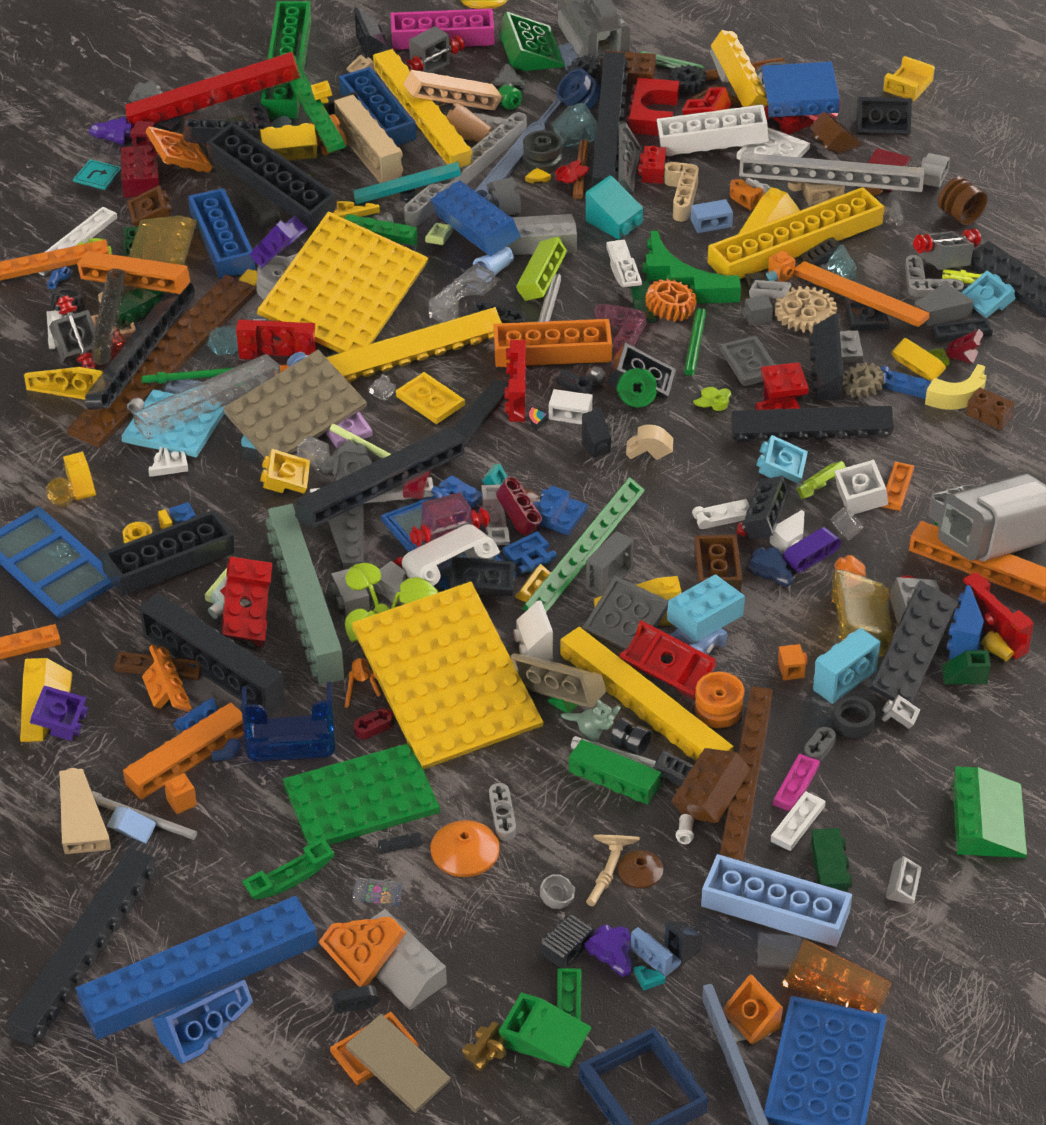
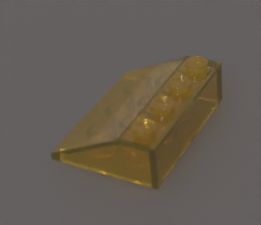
M180 215L140 220L129 257L186 265L197 220Z

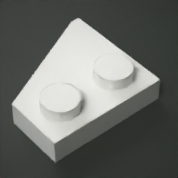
M160 447L159 452L154 457L153 466L148 468L149 477L187 472L188 465L185 452L181 451V454L177 451L168 452V448Z

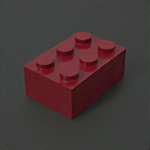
M154 145L121 148V181L124 198L137 197L158 185L160 186L159 158Z

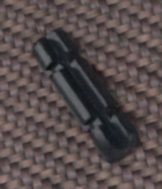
M420 832L411 833L412 836L406 834L392 837L389 841L387 839L379 840V852L387 853L390 849L397 851L411 848L410 845L414 847L421 846L423 844L422 835Z

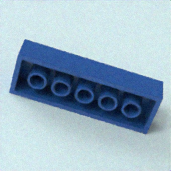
M371 67L339 76L341 96L356 91L358 93V101H361L362 106L369 111L373 119L377 120L378 125L385 130L389 138L393 139L396 146L417 139L415 120Z
M461 180L452 183L450 187L437 193L436 196L430 199L440 219L490 257L521 237L513 218Z
M224 188L188 196L190 214L219 279H222L225 275L235 276L244 274L247 269L256 271L255 261L249 255L253 250Z

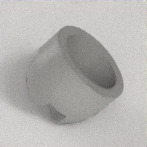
M134 398L127 404V408L132 414L136 415L138 411L141 412L144 409L145 404L142 399Z

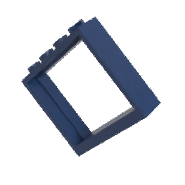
M655 1027L579 1064V1080L611 1125H633V1123L599 1075L651 1049L691 1103L648 1125H684L707 1113L709 1099L705 1095V1089L698 1086L693 1073L689 1069L686 1070L679 1054L672 1051L667 1038L662 1037Z

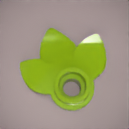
M706 387L701 390L702 397L694 400L693 403L699 407L712 406L713 410L722 411L728 407L731 391L726 388L718 390L714 387Z

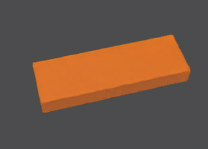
M894 462L886 486L888 505L882 507L901 511L914 472V465Z

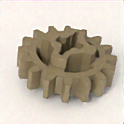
M867 362L863 366H860L858 363L856 368L849 367L850 372H844L845 376L843 377L842 387L846 395L851 394L852 398L859 396V399H862L863 396L869 398V394L876 395V390H882L881 385L885 384L883 371H881L880 366L875 367L874 363L870 364V366L867 365Z

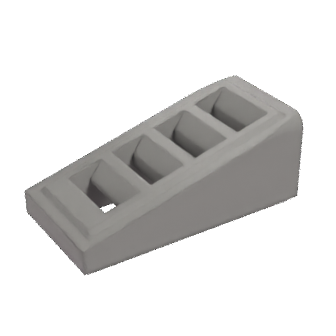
M755 280L749 290L750 298L767 295L769 300L786 296L791 283Z

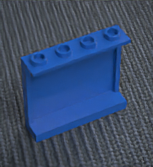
M832 61L762 66V84L765 86L768 117L822 114L823 112L827 114L839 113L840 98Z

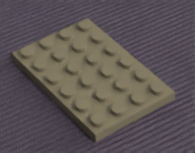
M317 350L223 407V412L259 453L265 457L269 456L272 449L292 454L330 430L332 424L338 425L367 407V402L328 359Z

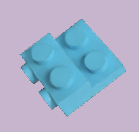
M989 271L983 273L962 292V294L974 301L973 309L985 318H988L998 308L1002 311L1015 300V290L1010 284L1003 283L998 275H993Z
M771 435L767 442L764 441L760 448V452L763 455H760L756 466L760 467L759 473L770 478L783 475V477L799 483L802 479L808 451Z

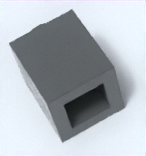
M767 295L745 299V307L742 308V314L750 326L772 322L773 307Z

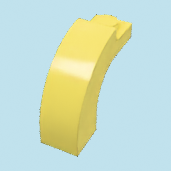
M978 364L972 375L967 380L959 383H950L934 378L927 389L925 405L947 410L968 407V400L979 388H985L987 375H984L985 366Z

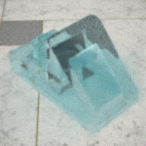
M840 245L828 261V271L832 273L841 272L843 277L855 282L857 267L844 245Z

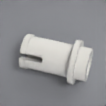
M683 814L679 818V830L676 832V838L681 844H689L694 838V833L692 832L694 818L691 815Z

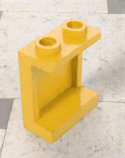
M904 56L901 67L893 75L890 73L886 74L883 91L903 98H912V101H915L932 83L935 67Z

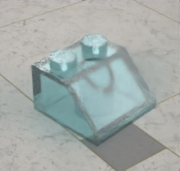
M582 103L568 106L552 123V129L561 137L562 146L567 147L579 144L582 139L589 142L595 141L597 122L587 105Z

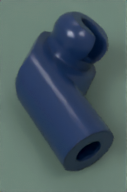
M231 738L222 750L211 751L213 762L233 759L240 750V741L236 738Z

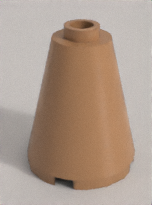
M455 102L453 106H456L455 109H450L446 116L449 123L454 125L456 132L464 140L479 143L492 132V128L461 103Z

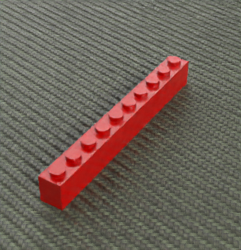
M290 52L126 104L127 119L129 123H132V128H134L136 121L154 122L155 124L300 78L293 53Z

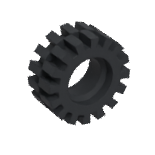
M57 287V289L54 288L52 290L50 303L52 309L56 311L61 310V307L55 304L58 303L59 298L69 296V298H74L71 302L72 306H77L73 313L76 314L77 312L84 311L86 293H83L82 290L79 291V289H73V287Z

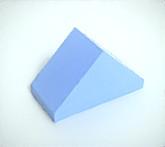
M116 806L106 827L147 844L156 822L129 808Z

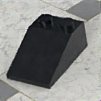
M624 343L614 357L607 383L617 387L618 381L624 372L635 368L646 369L656 379V397L667 398L676 369ZM634 383L633 391H638L640 393L642 391L640 389L642 385L640 383L637 385Z

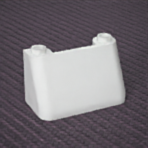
M467 524L408 552L402 559V567L406 571L408 579L413 577L423 578L433 586L440 579L437 564L463 551L467 558L473 557L486 560L492 559L500 551L490 537L475 526Z

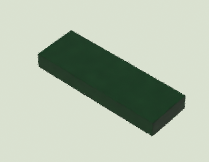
M642 281V285L630 286L637 324L656 323V316H654V312L649 311L645 301L646 292L650 287L649 281Z

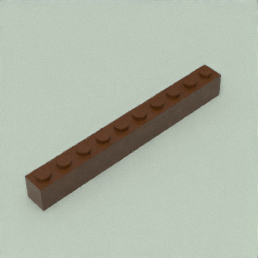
M751 686L739 749L740 757L751 770L729 804L720 855L744 862L773 696V689Z

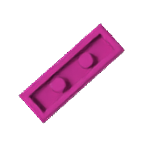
M799 754L773 799V805L791 811L807 790L820 766V761Z

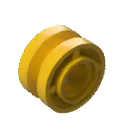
M134 522L127 525L123 530L124 544L151 534V527L144 522Z

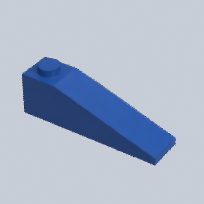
M243 979L171 1009L152 1020L160 1042L180 1063H185L203 1054L208 1049V1045L215 1038H218L223 1033V1030L253 1003L246 981Z

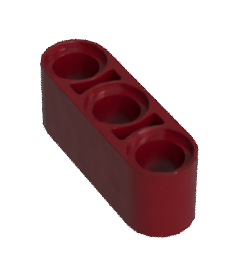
M507 477L496 491V497L519 533L529 536L540 524L542 517L521 483L514 477Z

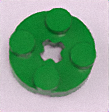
M635 368L622 374L616 389L620 399L626 405L638 408L647 406L654 400L657 393V383L655 377L648 370ZM634 383L636 385L639 383L642 385L640 387V389L642 390L640 393L638 391H633Z

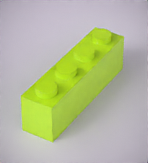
M559 236L540 241L516 286L524 301L544 297L567 252Z

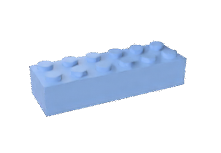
M717 854L702 888L701 906L837 947L850 913L852 894Z

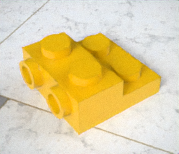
M272 449L269 456L264 457L262 467L266 468V470L262 471L260 481L264 482L263 488L283 493L285 488L305 493L310 460Z

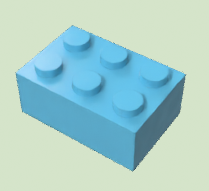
M715 574L668 600L667 621L693 641L698 642L742 617L745 596Z
M859 628L854 633H850L846 639L839 644H835L831 650L816 659L813 690L831 704L835 703L877 671L880 641L862 628Z

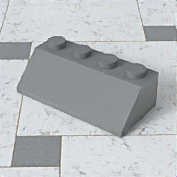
M384 909L371 919L392 917L404 929L406 934L375 977L411 1010L447 984L446 966Z

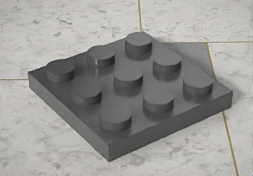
M614 576L582 628L587 633L622 650H626L636 635L640 620L655 628L658 626L668 610V600Z

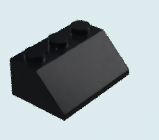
M355 7L356 38L366 59L369 57L374 62L373 55L390 50L389 43L386 44L385 34H382L381 26L377 25L375 18Z
M859 97L857 100V133L911 134L912 98Z

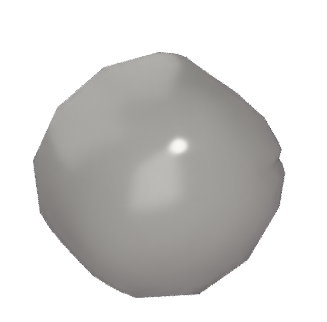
M552 874L545 878L540 886L541 899L545 905L552 909L565 908L574 899L575 887L562 875Z

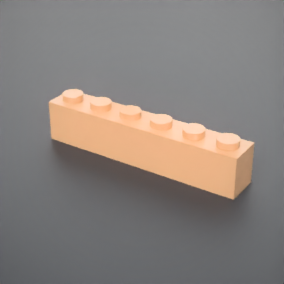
M415 70L410 71L403 84L413 97L453 104L458 102L464 106L494 111L502 97L493 84Z

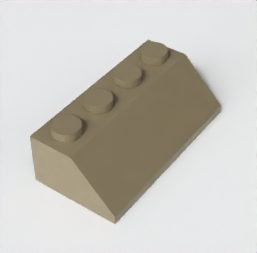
M515 653L511 655L514 668L529 691L563 699L564 701L593 708L597 700H600L606 692L604 681L600 674L530 655Z

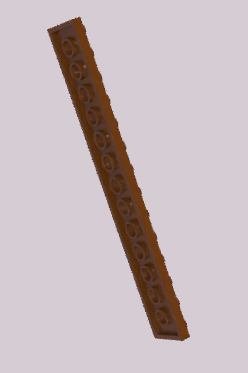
M225 275L167 331L112 405L105 409L89 410L87 408L67 428V434L100 448L133 415L127 408V404L132 399L140 398L145 402L152 390H159L164 385L157 382L142 383L141 376L154 375L157 372L176 373L257 293L256 286Z

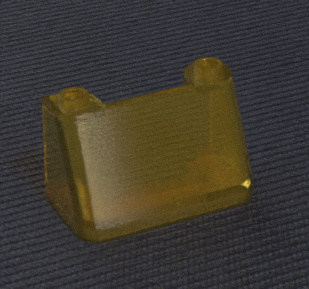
M843 569L834 570L831 598L837 607L841 642L850 633H854L859 628H862L880 641L879 656H884L894 635L892 634L887 604L889 599L888 587H885L884 583Z

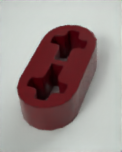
M380 708L358 718L354 722L355 736L359 739H368L391 728L393 725L392 712L389 709Z

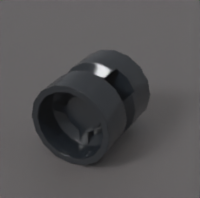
M622 717L612 731L611 743L621 748L626 747L627 751L641 756L651 742L652 731L641 725L636 727L635 722Z

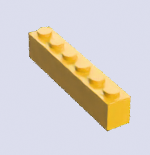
M721 30L711 44V47L743 107L763 105L765 108L768 104L765 88L761 83V79L757 76L755 68L751 65L749 57L743 50L737 35L732 31Z

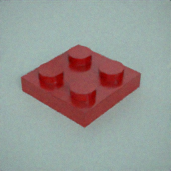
M800 362L761 367V375L770 399L808 394L809 387Z

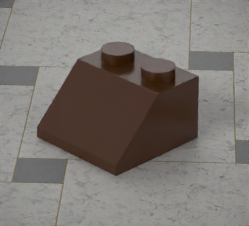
M825 112L810 127L814 132L813 136L820 142L823 141L822 145L830 152L834 150L837 153L859 147L862 144L843 124Z

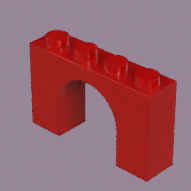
M637 78V83L633 84L628 115L626 116V124L633 134L659 136L657 119L673 117V112L650 110L646 106L652 104L677 106L679 81Z

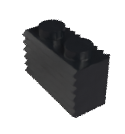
M570 914L566 919L563 918L559 921L551 934L547 933L542 938L541 955L550 962H553L554 965L565 968L585 949L584 944L594 936V928L575 915Z

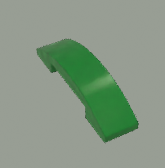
M321 838L304 847L303 855L265 875L262 870L243 880L242 883L253 900L282 893L304 882L322 869L335 856L325 839Z

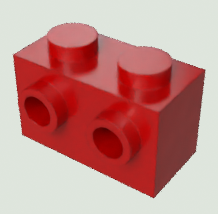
M645 146L644 153H640L638 175H642L643 183L663 184L666 147Z

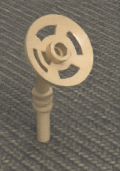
M621 835L593 836L594 839L609 845L611 854L604 871H601L596 879V886L586 901L589 906H595L603 890L607 889L613 880L612 874L620 856V851H623V846L639 841L640 837Z

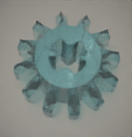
M230 325L228 327L222 326L221 328L215 327V330L210 331L208 344L213 353H218V356L222 354L227 356L229 353L234 354L235 351H238L236 328H232Z

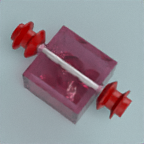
M460 492L422 503L420 529L413 526L410 532V539L413 544L420 547L422 541L427 544L467 524L473 525L480 529V525L487 528L490 522V515L483 508H479L478 513L471 510L470 505Z

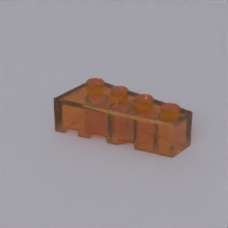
M804 939L791 961L781 985L849 1008L878 1013L885 1002L892 982Z

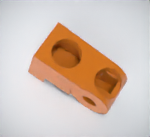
M742 179L732 180L730 182V197L747 209H754L763 196V189L760 187L753 188Z

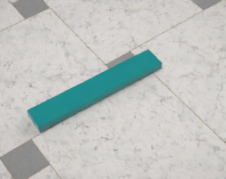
M459 163L447 164L354 190L355 202L360 204L461 176Z

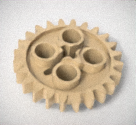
M799 286L798 290L792 287L791 292L788 291L785 297L776 298L774 311L775 316H778L777 321H782V325L788 324V329L794 327L796 332L802 329L803 333L806 330L812 333L813 326L836 314L837 307L836 302H833L834 298H829V293L823 294V290L817 292L816 287L809 290L808 286L805 289Z

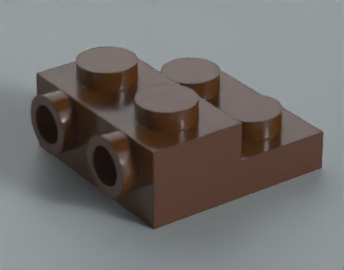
M158 185L127 201L132 223L135 227L145 225L151 220L157 225L171 218V212L174 210L169 202L171 199L166 190L163 191Z

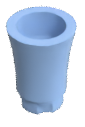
M506 246L491 257L487 254L476 258L473 262L475 274L485 282L491 281L496 274L514 260L512 250Z

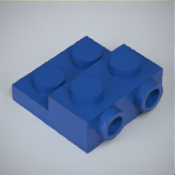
M552 485L548 490L544 489L542 491L539 503H533L542 517L539 525L568 536L588 510V504L571 499L570 492Z

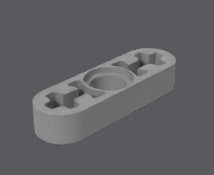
M496 783L489 788V801L495 833L498 839L509 841L516 836V822L510 791L507 785ZM497 793H501L502 800L498 801ZM506 809L509 812L505 815H500L497 813V810ZM503 823H507L509 831H504Z

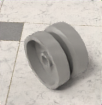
M276 255L263 268L258 264L256 290L262 299L265 300L293 261L292 259Z

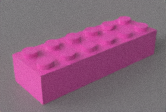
M492 9L391 13L392 49H409V39L434 26L447 33L449 38L458 35L463 39L464 46L466 47L494 45Z

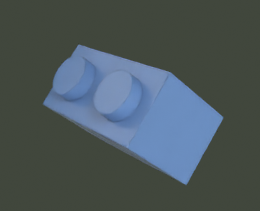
M726 199L691 205V222L697 233L732 227L733 211Z

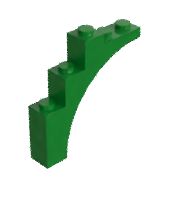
M650 231V238H647L648 254H646V262H642V273H646L647 281L668 279L669 281L675 280L678 283L682 282V285H688V289L693 290V293L696 295L697 304L740 302L741 285L739 276L709 273L681 262L665 248L660 240L658 231Z

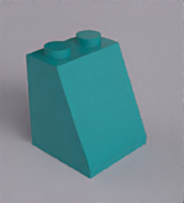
M608 176L586 192V222L618 240L643 223V207L612 176Z

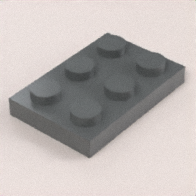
M757 336L721 344L720 351L743 386L763 382L761 367L775 365Z

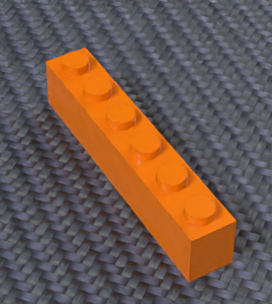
M88 251L77 263L80 278L85 280L123 284L180 294L190 283L188 267L185 265Z
M232 703L219 708L215 713L202 719L199 723L184 730L175 738L165 742L159 748L149 752L143 758L123 770L125 785L141 800L164 786V782L185 773L212 755L211 751L224 748L229 739H238L248 733L247 717Z

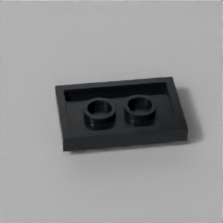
M452 557L449 589L472 582L477 594L513 596L515 562Z

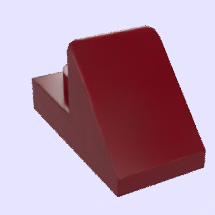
M977 329L950 342L944 355L959 361L974 363L978 354L976 348L980 345V340L983 336L982 331Z

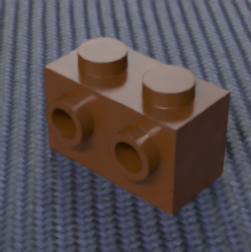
M979 388L968 400L966 415L1002 430L1013 417L1015 402Z

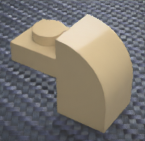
M659 426L638 427V435L631 437L627 441L626 455L632 459L648 451L658 460L673 452V437Z

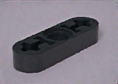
M477 302L473 306V314L496 307L497 313L504 315L499 317L501 323L525 322V314L517 310L487 302Z

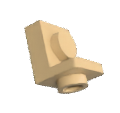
M359 55L346 68L348 73L371 67L376 73L373 67L374 62L369 57L366 59L362 55Z

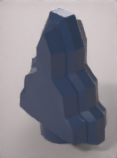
M774 546L766 551L763 548H759L752 554L751 560L746 566L747 571L753 575H760L765 579H773L776 583L785 587L793 584L791 572L786 568L787 562L783 559V553Z

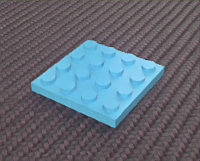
M152 390L144 402V409L141 412H137L122 434V442L158 450L160 447L168 448V452L177 451L181 454L182 451L187 456L197 458L225 414L223 407L226 404Z

